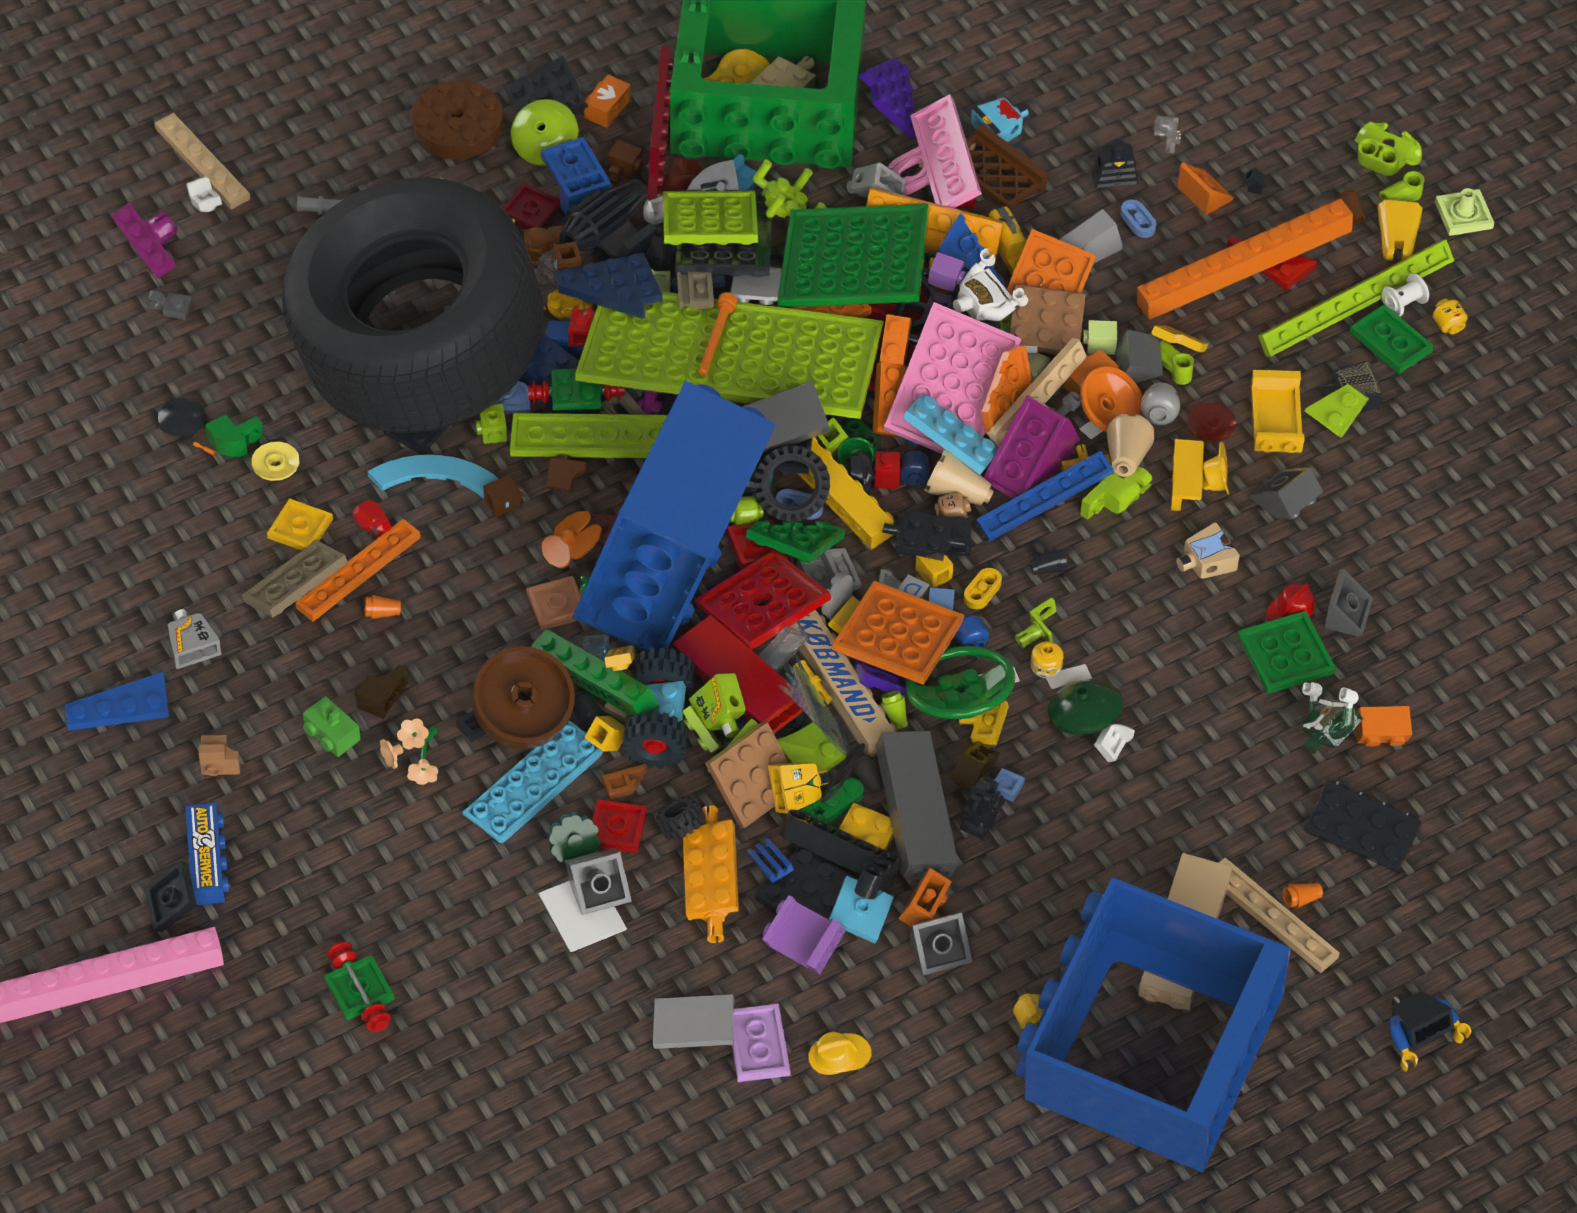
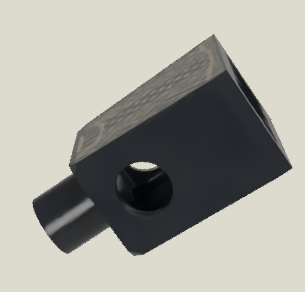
M1369 360L1335 370L1332 384L1322 386V396L1324 398L1343 386L1350 384L1369 398L1362 410H1377L1380 407L1382 393Z

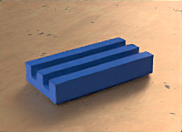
M767 838L764 840L765 844L763 846L759 843L755 845L756 850L753 851L750 848L747 850V853L764 875L774 883L794 869L790 861ZM768 850H769V851L777 858V860L785 867L784 869H782L781 866H780V865L773 859V857L767 852ZM762 855L777 873L773 874L758 856Z

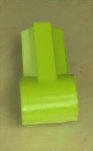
M1417 171L1406 173L1402 181L1380 191L1379 198L1381 202L1384 200H1419L1423 192L1424 177Z
M1164 340L1160 341L1162 365L1171 373L1172 381L1180 385L1188 384L1192 380L1193 357L1186 353H1180Z

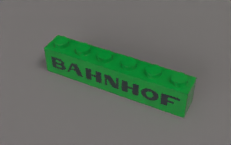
M548 629L530 646L546 651L557 658L567 669L573 683L632 717L635 714L641 716L642 712L646 711L648 714H651L659 705L648 686L620 670L613 671L612 667L606 668L604 661Z

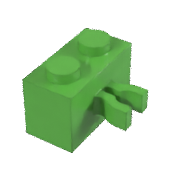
M326 696L303 713V728L310 737L314 736L318 739L321 746L327 752L331 751L337 757L360 741L359 725Z

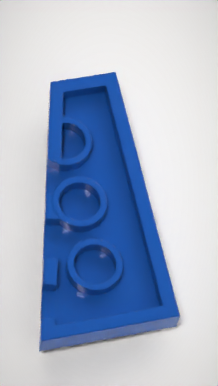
M164 671L65 704L68 731L168 718L169 711Z

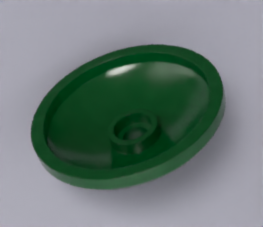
M1093 679L1080 680L1066 685L1052 697L1048 705V715L1051 723L1060 731L1075 735L1091 734L1107 728L1119 718L1123 709V700L1118 689L1107 682Z

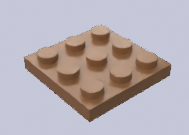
M1016 285L1015 289L1022 288L1025 292L1024 295L1028 297V303L1025 306H1015L1016 309L1012 312L1009 334L1021 338L1019 345L1037 346L1038 352L1057 355L1072 338L1081 339L1085 294Z
M768 722L760 723L705 763L739 828H746L775 806L768 765L789 763Z

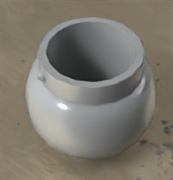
M1162 382L1151 385L1145 391L1140 403L1143 417L1150 423L1159 426L1173 422L1178 416L1181 406L1179 396L1173 386Z

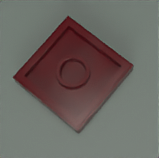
M523 183L502 209L511 219H515V225L539 235L561 207L560 199Z

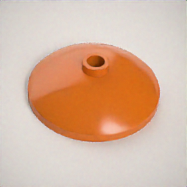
M1103 366L1094 369L1084 378L1080 388L1083 410L1090 421L1102 431L1107 432L1109 423L1119 415L1128 414L1127 416L1135 417L1140 415L1143 417L1140 409L1141 391L1135 381L1122 370Z

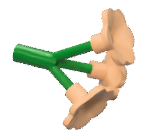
M417 718L412 721L404 720L401 724L402 729L397 733V737L402 741L403 745L397 744L392 747L389 741L382 739L380 740V752L385 758L386 764L395 769L398 767L397 756L402 754L403 750L414 747L421 748V760L418 761V764H411L408 767L407 777L409 780L416 781V783L421 785L427 782H435L437 780L438 768L428 763L426 752L427 742L437 734V729L434 726H430L427 729L424 727L423 721Z

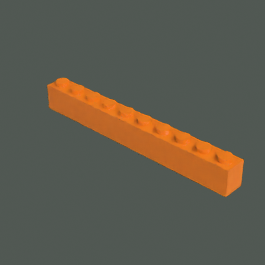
M1338 199L1137 287V305L1149 321L1352 232L1353 213L1342 199Z

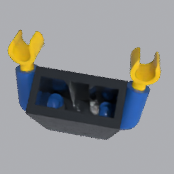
M1418 992L1408 998L1399 994L1392 1001L1390 1032L1397 1051L1402 1053L1400 1066L1404 1071L1408 1069L1405 1060H1411L1414 1067H1416L1418 1062L1417 1055L1409 1052L1408 1048L1415 1050L1454 1028L1455 1031L1452 1036L1457 1043H1462L1464 1040L1463 1034L1466 1038L1471 1034V1027L1468 1024L1459 1022L1460 1017L1446 999L1432 997L1425 992Z

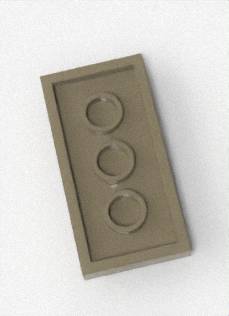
M316 540L242 594L243 600L246 604L273 618L281 614L292 603L300 600L311 589L319 586L330 575L338 572L348 561L344 554Z

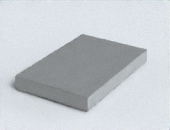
M733 994L655 999L654 1049L733 1045Z

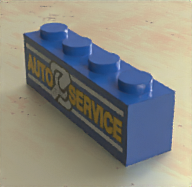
M216 803L185 806L190 877L196 904L225 902L224 892H229L228 876L223 877V871L228 870L226 855H221V849H226L225 835L220 834L219 828H224L223 812L218 813Z

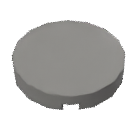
M843 572L836 574L831 579L830 583L833 585L831 589L827 588L831 600L822 605L824 618L830 621L852 596L853 579L850 575Z

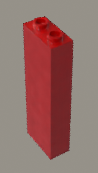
M712 615L699 622L672 643L676 654L681 652L685 654V658L689 657L692 660L691 664L694 663L695 666L694 674L705 684L716 674L735 673L746 708L742 717L748 722L751 718L758 724L768 722L774 734L806 710L802 694Z

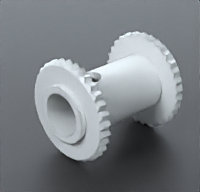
M1413 273L1407 277L1406 285L1396 290L1387 286L1382 290L1383 303L1399 317L1404 313V306L1415 300L1421 304H1425L1429 300V290L1425 281L1419 275Z

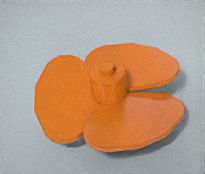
M579 511L567 516L555 527L554 535H550L543 540V556L550 565L559 569L565 568L572 559H580L586 555L598 542L602 531L599 525L594 524L583 530L591 519L588 511Z

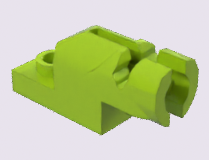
M1138 467L1131 476L1120 477L1113 472V474L1101 481L1082 499L1080 515L1088 520L1094 514H1098L1103 507L1116 514L1123 512L1134 501L1139 499V494H1144L1152 485L1150 482L1153 480L1152 475L1142 467Z

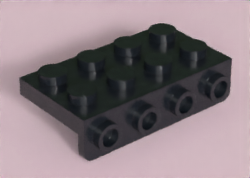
M1328 781L1304 828V832L1398 873L1417 833L1422 828V821L1412 813L1405 812L1404 814L1395 810L1396 808L1389 803H1378L1372 800V797L1366 793H1355L1349 790L1343 783Z

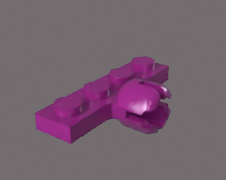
M129 202L111 215V217L156 278L159 279L177 266L163 248V244L177 234L178 228L174 225L171 218L166 216L168 214L164 211L157 213L148 221L142 220Z

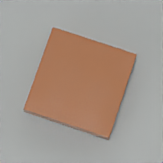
M573 576L526 588V594L541 631L579 621L573 618V615L582 596Z

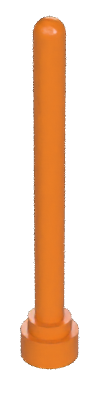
M725 292L719 296L717 302L719 313L699 367V374L702 376L707 375L727 316L736 308L738 300L732 293Z

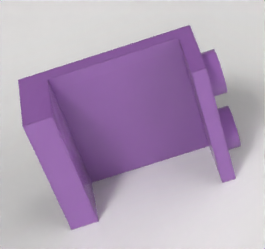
M788 895L787 899L782 900L776 909L777 915L773 922H769L766 925L762 940L768 947L820 975L846 929L841 923L822 917L797 903L792 896Z

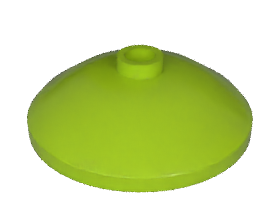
M548 99L534 101L522 108L516 115L511 127V141L518 155L526 162L538 166H547L542 158L541 150L578 139L579 136L578 123L572 111L564 104ZM545 125V129L543 131H539V126Z

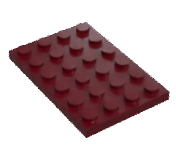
M661 46L650 146L647 196L649 200L662 196V188L658 186L663 185L664 171L660 170L665 168L666 154L664 153L667 150V134L669 131L670 88L668 87H671L673 74L669 70L673 71L674 57H670V47Z

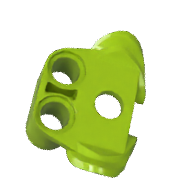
M1368 122L1360 129L1354 139L1359 144L1358 162L1360 165L1382 175L1392 176L1406 164L1418 165L1422 157L1421 146L1407 131H1403L1401 138L1384 131L1388 127V124L1385 122ZM1385 140H1392L1395 143V146L1391 147L1382 142Z

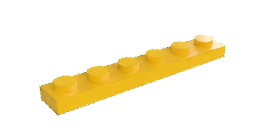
M635 645L610 649L605 656L606 668L612 667L613 671L627 669L636 656Z

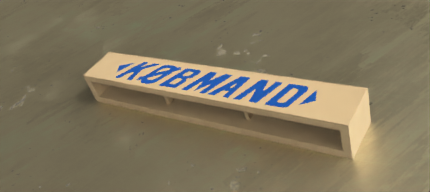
M814 610L785 630L810 669L821 678V684L831 695V702L859 745L865 744L863 752L868 759L877 756L875 745L881 732H897L896 728L892 723L889 724L885 718L882 706L877 705L874 701L871 689L860 683L855 671L856 668L854 669L850 664L849 656L832 650L836 635L830 633L824 616L819 615Z

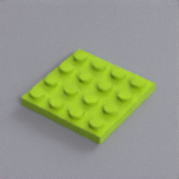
M663 191L664 243L671 245H680L682 243H693L695 245H704L705 243H717L718 245L740 243L742 245L758 243L755 191Z

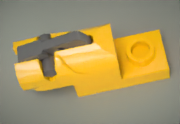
M1003 207L992 210L988 217L1004 221L998 253L1011 275H1013L1027 239L1009 208Z

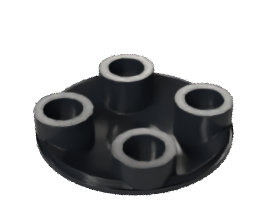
M186 398L168 402L161 408L158 414L159 428L168 434L180 436L183 439L192 438L194 433L200 430L206 421V412L203 406L195 400Z

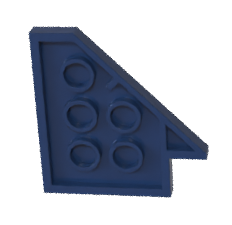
M644 253L608 259L597 263H588L573 268H564L553 272V279L559 293L641 319L645 318L643 305L663 301L662 292Z

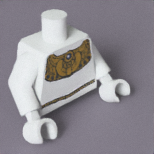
M986 248L980 253L981 261L979 264L975 263L960 283V291L957 300L953 301V308L959 313L967 311L973 319L978 321H1001L1016 309L1015 306H1025L1028 303V297L1024 295L1025 292L1022 288L1015 289L1011 296L989 268L984 269L985 266H992L995 263L994 254L989 259H985L989 254V250Z

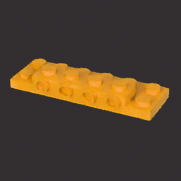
M873 187L870 188L866 207L929 204L930 212L925 253L937 254V249L957 216L961 213L964 215V221L970 231L977 236L979 244L984 249L987 248L989 250L988 256L991 257L994 254L995 263L992 266H995L1004 221Z

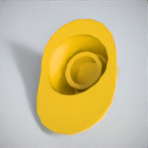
M1220 442L1219 455L1203 463L1202 488L1211 491H1227L1229 495L1226 450L1224 443Z
M837 1032L823 1035L811 1047L808 1054L809 1063L812 1068L824 1075H833L862 1068L869 1062L872 1055L869 1043L860 1035Z

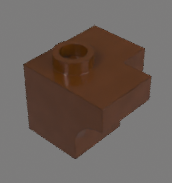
M557 455V458H550L546 487L552 490L573 492L575 480L581 475L588 474L589 465L586 462L571 460V456Z

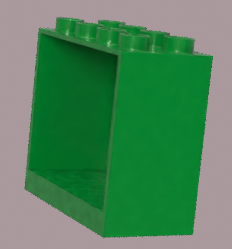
M683 0L670 88L671 154H680L687 158L706 156L728 158L729 160L735 159L739 154L744 155V161L769 160L779 165H790L792 163L813 164L826 169H833L838 166L852 167L861 84L859 74L862 72L866 0ZM736 49H748L760 54L764 58H777L780 56L789 60H802L803 57L809 56V58L811 57L816 62L830 63L828 86L824 89L706 81L701 77L704 53L725 55ZM690 56H693L694 63H689Z

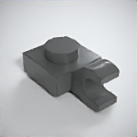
M151 291L149 295V300H151L149 308L163 310V316L186 320L192 305L191 296L169 292L168 297H165L158 291Z

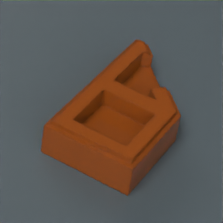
M644 763L602 775V783L609 800L634 794L647 772V764Z

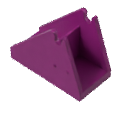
M1027 395L989 465L984 478L992 484V487L1012 499L1050 479L1061 468V462L1069 460L1073 456L1074 451L1072 448L1076 442L1080 441L1070 419Z

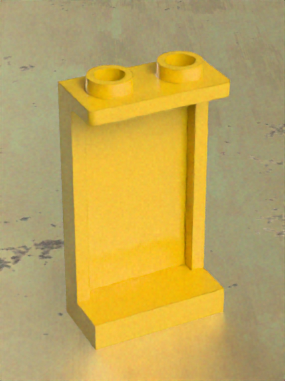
M1253 370L1251 400L1254 451L1302 452L1304 434H1302L1299 389L1301 371Z

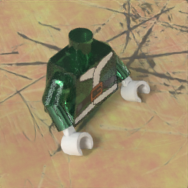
M1305 682L1303 684V693L1310 696V701H1308V717L1302 725V729L1309 736L1303 744L1304 747L1313 754L1322 745L1337 747L1363 720V717L1353 707V704L1358 700L1357 692L1343 687L1339 692V700L1324 697L1318 700L1317 697L1322 693L1321 685L1314 682Z

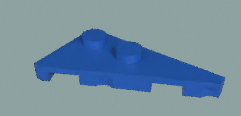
M960 213L936 252L964 261L963 270L968 272L975 263L979 264L981 261L980 253L984 248L979 244L975 233H972L965 223L964 215ZM985 266L984 269L989 268L1007 290L1005 281L1001 276H998L993 266Z

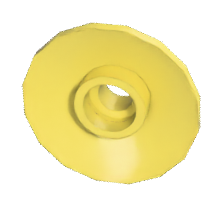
M269 442L261 445L251 458L254 472L261 478L270 481L283 480L290 477L299 466L298 452L294 447L283 442Z

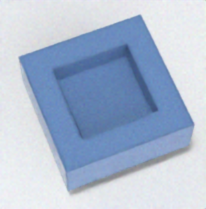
M1002 768L994 781L999 783L998 791L1001 792V795L1005 799L1014 802L1024 785L1025 778Z

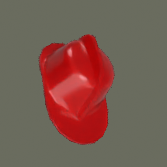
M1295 583L1285 587L1267 608V621H1273L1306 611L1310 618L1317 609V602L1309 589V584Z

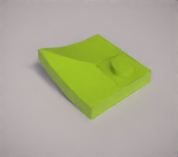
M814 722L793 734L777 739L789 763H815L817 771L825 769L828 772L846 760V752Z

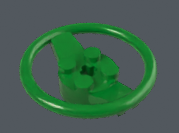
M978 646L947 648L939 661L958 656H977L992 660L999 666L981 676H978L977 671L974 669H968L963 673L944 675L938 679V686H917L915 681L907 679L906 694L912 705L927 715L943 719H969L994 709L1010 695L1015 685L1014 668L1003 655L988 648ZM997 691H999L994 697L988 700V698H990Z

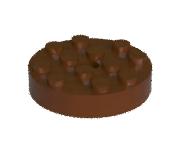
M459 80L442 81L425 90L415 101L412 108L413 134L419 145L433 155L447 159L475 157L488 151L499 140L503 131L502 106L497 96L480 83Z
M527 646L508 648L493 655L480 669L472 691V707L481 728L495 741L518 749L536 748L555 739L567 725L575 702L574 685L570 674L563 664L546 651ZM518 694H526L529 700H518Z

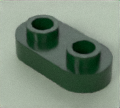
M850 419L844 422L842 429L849 438H864L872 442L875 451H881V439L862 421Z

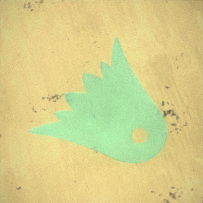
M795 652L799 665L798 668L795 664L798 674L790 665L789 667L794 678L785 673L793 687L787 682L786 684L791 690L782 685L778 686L810 717L839 751L849 756L851 749L846 736L818 693ZM832 729L837 732L841 741L834 736Z

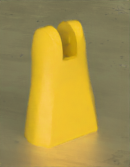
M1384 200L1377 207L1383 256L1385 260L1393 261L1395 249H1402V261L1413 255L1422 216V207L1417 202Z

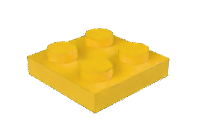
M855 803L852 804L839 829L884 850H887L894 837L890 817Z

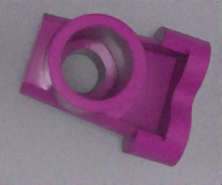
M645 390L644 399L639 398L638 405L646 415H657L662 408L663 402L656 400L659 392Z

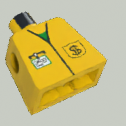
M795 762L768 765L775 811L778 813L788 814L789 810H799L820 800L822 796L820 786L830 782L827 770L817 771L815 763Z

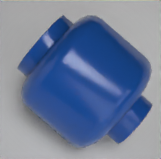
M964 615L961 626L954 637L960 646L985 647L989 639V631L980 617Z

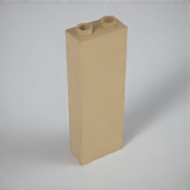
M1182 853L1168 899L1218 919L1230 883L1232 867ZM1146 971L1143 973L1139 988V996L1144 997L1148 1001H1159L1169 1004L1175 1009L1186 1010L1190 1009L1195 993L1193 990Z

